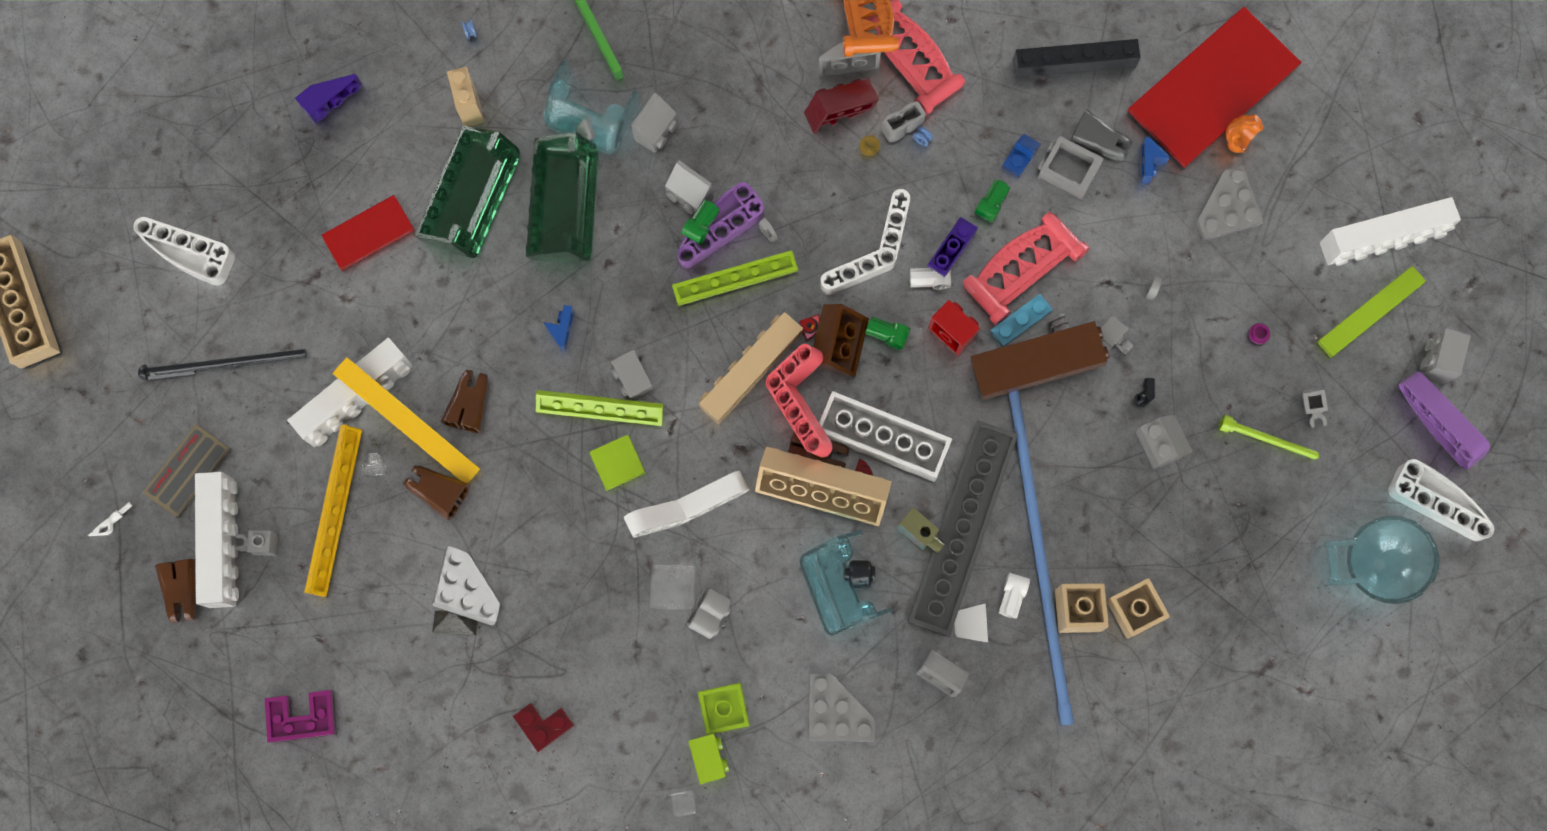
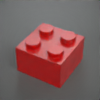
M948 300L931 317L928 329L955 354L960 356L976 339L980 327L979 323L972 316L968 317L963 313V308L958 303Z

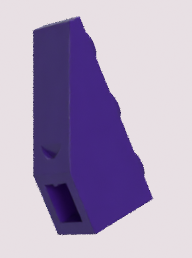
M351 74L310 85L295 97V100L316 123L324 119L334 107L340 106L350 94L356 93L362 83L356 74Z
M960 217L927 267L946 277L975 237L978 227Z

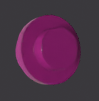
M1254 324L1249 329V338L1256 344H1264L1270 338V330L1265 324Z

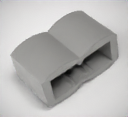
M919 102L909 103L903 107L901 112L891 113L883 120L882 132L888 142L898 141L904 137L906 132H913L918 127H921L926 113Z
M705 587L695 607L689 614L685 626L706 638L711 639L713 636L715 637L720 631L721 619L727 617L731 611V600Z

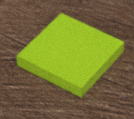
M629 435L589 452L606 491L646 474Z
M741 682L698 692L706 735L750 726Z

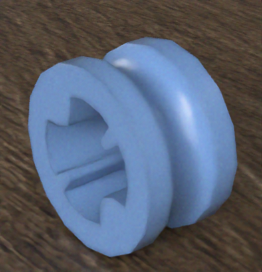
M471 19L468 23L461 22L468 40L471 36L477 37Z
M918 127V132L913 134V138L920 145L926 147L929 145L928 141H932L933 135L924 127Z

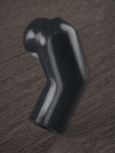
M1154 378L1144 379V390L1134 397V401L1138 406H1146L1155 398Z

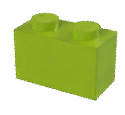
M713 733L688 741L700 785L727 777L726 772H729L726 758L722 759L720 751L723 750L720 737L716 738Z

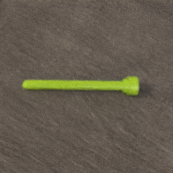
M1224 414L1218 428L1220 431L1226 433L1236 431L1312 459H1318L1320 456L1319 452L1239 424L1232 416Z

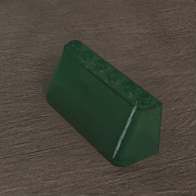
M462 126L415 233V237L423 242L464 257H477L520 159L519 148L501 132Z
M577 132L535 138L526 257L532 260L583 262L589 261L591 258L598 150L592 141Z

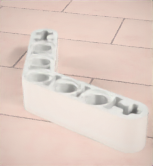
M898 189L892 195L880 249L825 272L821 276L820 288L824 294H836L894 268L910 203V194L906 190ZM899 199L903 200L901 209L897 208ZM897 217L901 220V222L895 224L891 221V219ZM891 236L896 238L897 241L889 243L886 238ZM889 256L892 258V261L886 263L882 260V257ZM870 264L873 266V269L867 271L862 266ZM851 272L854 274V277L847 279L843 274ZM829 280L830 283H833V286L826 284V281Z
M738 470L678 500L635 510L624 516V520L632 537L635 538L680 526L745 494L750 489L741 471Z

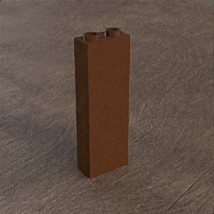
M1095 321L971 356L970 361L982 400L1106 366L1107 359L1110 356L1107 347H1103L1101 339H1103L1101 327H1097Z

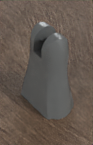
M1087 109L1084 111L1070 140L1093 153L1115 161H1124L1127 153L1123 149H1130L1133 143L1130 138L1112 128Z

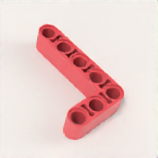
M802 344L768 375L766 387L807 452L823 458L831 453L832 443L796 388L822 363L823 354L820 350L808 344Z

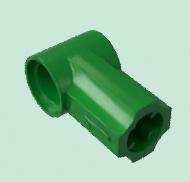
M995 179L986 196L980 200L974 214L993 223L1001 209L1002 202L1010 190L1007 183Z
M704 200L693 218L687 220L681 234L700 245L706 238L709 227L720 212V209L712 202Z
M872 316L865 334L885 341L892 348L903 350L910 333V328L900 323L892 324Z

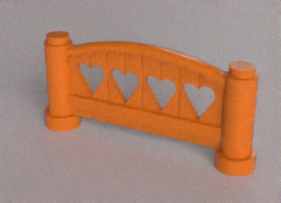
M843 0L850 34L843 36L844 57H853L854 54L894 52L899 49V39L893 36L894 12L890 0ZM868 3H874V8L876 10H870L862 6ZM876 15L879 22H871L865 20V18ZM873 28H880L882 35H875L867 31Z

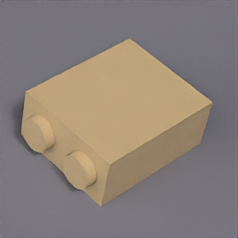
M467 66L447 71L455 107L464 127L467 128L485 123L476 86Z

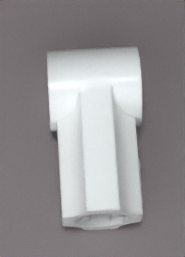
M910 268V288L933 287V289L937 290L951 288V270L946 277H943L931 268Z
M1008 573L1003 590L1005 593L998 614L1017 619L1023 597L1025 598L1029 588V578Z

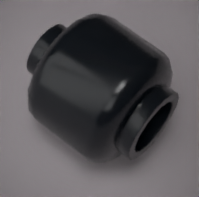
M852 560L849 563V568H844V581H849L851 588L868 589L872 583H875V566H872L868 560Z

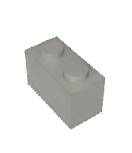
M634 350L611 361L613 368L610 371L615 380L620 379L622 386L619 388L625 398L629 397L630 400L635 401L654 391Z

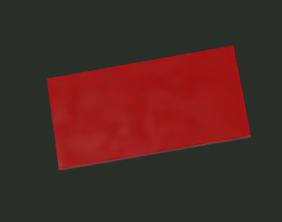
M1242 7L1127 109V112L1185 168L1226 132V128L1231 121L1245 115L1299 67L1302 62L1248 9Z

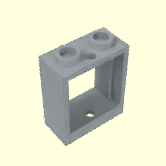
M1059 136L1057 142L1052 141L1047 150L1050 153L1048 158H1043L1037 168L1041 170L1038 177L1082 200L1104 158ZM1059 148L1091 164L1081 184L1049 169Z

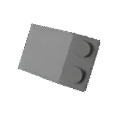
M877 29L867 31L878 35ZM842 41L819 57L818 75L819 77L879 69L881 52L854 54L853 57H844Z
M938 649L936 652L931 650L918 669L917 674L951 697L959 695L969 676L965 672L967 668L959 662L955 661L953 664L947 660L948 655Z

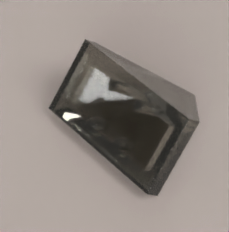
M447 610L435 611L432 632L476 636L478 621Z

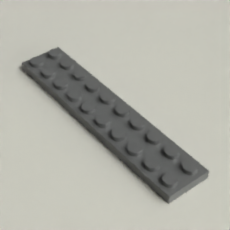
M977 420L937 536L946 544L938 553L934 550L932 551L908 621L909 623L950 637L1018 434Z

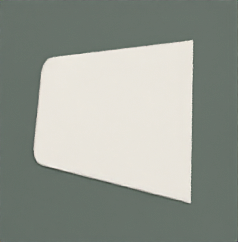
M986 603L958 611L954 623L956 637L988 642Z

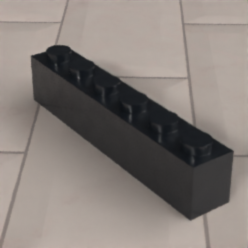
M1138 39L1016 49L1013 57L1015 78L1136 68L1141 56Z

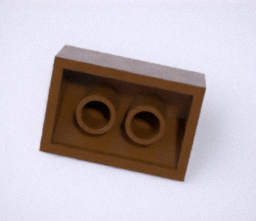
M823 304L813 345L814 348L820 350L823 354V361L817 368L822 371L855 378L869 318L843 304Z

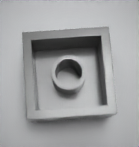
M1445 328L1436 333L1432 338H1429L1425 345V351H1427L1426 358L1422 360L1420 365L1422 374L1428 380L1444 385L1461 376L1471 335Z

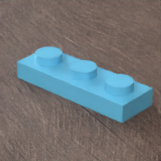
M1039 294L992 328L990 333L1001 347H1005L1050 314L1053 309L1042 295Z

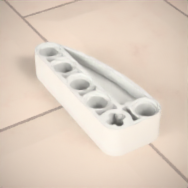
M140 217L134 222V231L140 238L173 266L212 285H222L226 281L235 261V254L224 243L147 217ZM149 226V229L143 232L144 228ZM169 232L168 236L162 239V236ZM184 239H188L186 244L181 245ZM207 245V248L200 252L201 247ZM218 270L217 275L214 276V277H211V274H212L214 271Z
M1411 459L1398 467L1388 488L1389 495L1394 500L1473 541H1481L1494 534V525L1483 510L1461 488L1441 473L1416 459ZM1407 466L1414 470L1413 475L1407 471ZM1418 495L1424 498V504L1419 502ZM1438 505L1443 507L1444 514L1438 511ZM1458 515L1463 518V525L1458 522ZM1478 526L1482 527L1483 535L1478 532Z

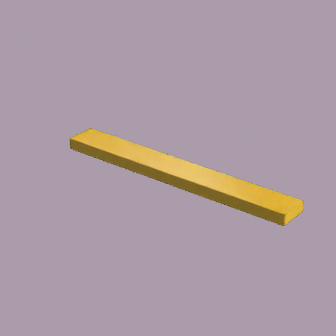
M348 357L332 373L460 481L469 483L480 470L479 467Z
M345 424L341 425L304 591V593L320 597L327 596L362 433L361 429Z

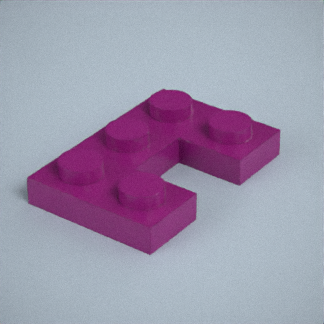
M325 690L308 693L310 715L290 717L289 696L264 698L267 743L335 735L333 691Z

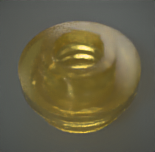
M868 135L861 139L859 147L864 155L873 156L878 153L880 142L876 137ZM871 142L874 146L867 147L866 144Z

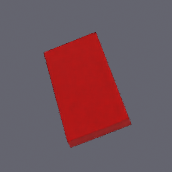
M392 195L321 236L339 268L343 271L415 230L395 195Z

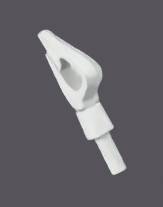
M128 502L119 511L115 510L109 518L97 526L88 536L111 534L114 529L113 524L123 517L122 514L133 505ZM108 527L106 532L101 533L104 528Z

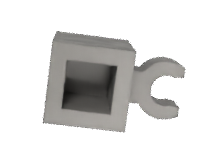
M1114 315L1101 327L1103 333L1101 342L1103 347H1107L1108 352L1116 345L1126 355L1134 346L1130 341L1123 338L1129 328Z
M1322 387L1301 391L1304 412L1312 414L1309 420L1311 427H1315L1314 421L1317 418L1322 419L1324 426L1327 425V419L1322 414V412L1328 411L1325 389Z
M249 530L248 536L243 534L236 535V538L244 540L242 546H235L236 550H247L248 553L253 555L276 556L278 534L272 531Z

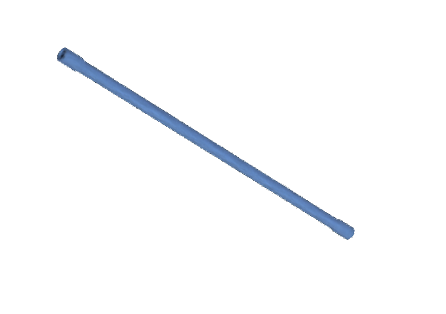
M1018 390L1009 393L1014 430L1018 434L1016 442L1057 690L1058 710L1061 726L1074 724V719L1069 701Z

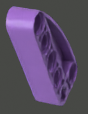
M740 182L713 203L720 209V212L710 225L708 234L703 241L710 244L708 248L702 249L698 243L688 237L684 238L677 252L680 266L685 269L693 268L763 219L764 204L748 183ZM743 191L748 193V195L743 198L738 196V194ZM753 208H754V210H758V209H759V212H757V213H756V211H752V212H751V209H753ZM736 219H741L744 221L741 225H735L733 223V221ZM720 230H723L727 233L723 237H719L716 235V233ZM685 254L693 256L690 260L682 259V256Z
M1416 371L1399 383L1402 394L1414 412L1460 467L1468 470L1487 455L1490 450V444L1487 439L1424 374Z

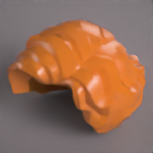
M1242 115L1228 124L1226 140L1230 151L1244 153L1255 135L1264 130V125L1258 115Z

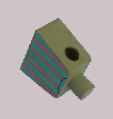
M912 507L896 528V530L923 550L928 545L938 553L946 544L936 536L939 529L914 507ZM920 531H925L928 537H923Z

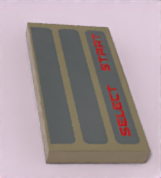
M195 424L142 493L178 518L195 496V474L214 472L231 448Z

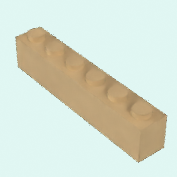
M785 312L781 316L777 315L771 321L770 325L772 326L767 331L763 330L757 336V342L753 346L749 345L743 351V357L738 362L735 360L729 366V372L724 377L720 376L713 384L715 387L710 392L706 391L699 399L700 409L718 425L803 334V327Z

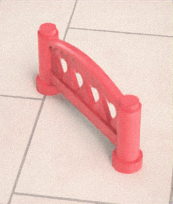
M890 0L894 12V21L898 22L899 27L903 28L905 32L903 34H893L894 37L899 39V49L894 52H884V54L919 94L914 99V102H919L926 113L925 116L933 111L935 106L961 89L965 84V79L960 73L957 75L952 74L944 55L933 39L917 23L900 12L902 9L901 2L899 0ZM876 15L865 18V20L871 22H879ZM873 28V29H871V30L877 29L878 35H882V34L880 33V28ZM906 36L910 37L912 42L917 45V48L900 50L903 38ZM919 51L923 52L924 57L928 58L930 62L928 64L912 65L916 53ZM929 67H936L937 72L942 74V78L925 80Z
M1048 212L1041 219L1042 225L1019 235L1002 247L985 265L978 277L970 275L963 281L964 288L989 314L990 321L995 326L1011 314V311L1006 307L1066 257L1069 256L1076 262L1089 251L1090 247L1084 241L1081 242L1055 214ZM1042 235H1047L1050 239L1051 251L1036 247L1034 242L1040 240ZM1026 248H1032L1036 264L1021 260L1018 255L1025 253ZM1012 260L1017 261L1020 276L1005 273L1003 267L1008 266ZM995 273H1000L1003 277L1004 289L988 285L987 280L993 278Z

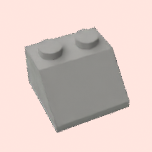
M654 93L631 125L635 141L656 153L658 148H663L667 141L666 137L670 132H674L678 125L677 113L658 94Z
M678 160L665 185L666 196L675 203L677 201L681 203L684 210L689 214H695L704 200L711 202L714 198L712 183Z
M1174 414L1158 418L1140 426L1135 431L1154 470L1193 453Z

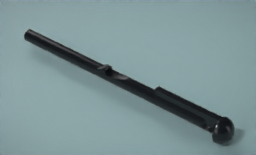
M306 349L151 368L144 364L139 367L138 376L142 380L192 375L196 374L197 370L232 365L233 367H238L239 365L304 358L307 357Z

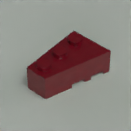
M869 78L864 80L856 79L849 84L844 85L841 83L831 89L826 90V88H822L816 91L804 114L813 133L820 131V126L828 123L833 126L837 124V119L848 116L850 119L873 109L879 97Z

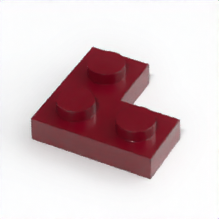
M530 703L513 716L537 752L546 748L575 726L563 708H560L543 720L533 704Z

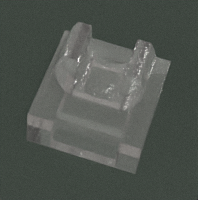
M369 453V463H362L361 472L365 475H388V466L381 463V455Z

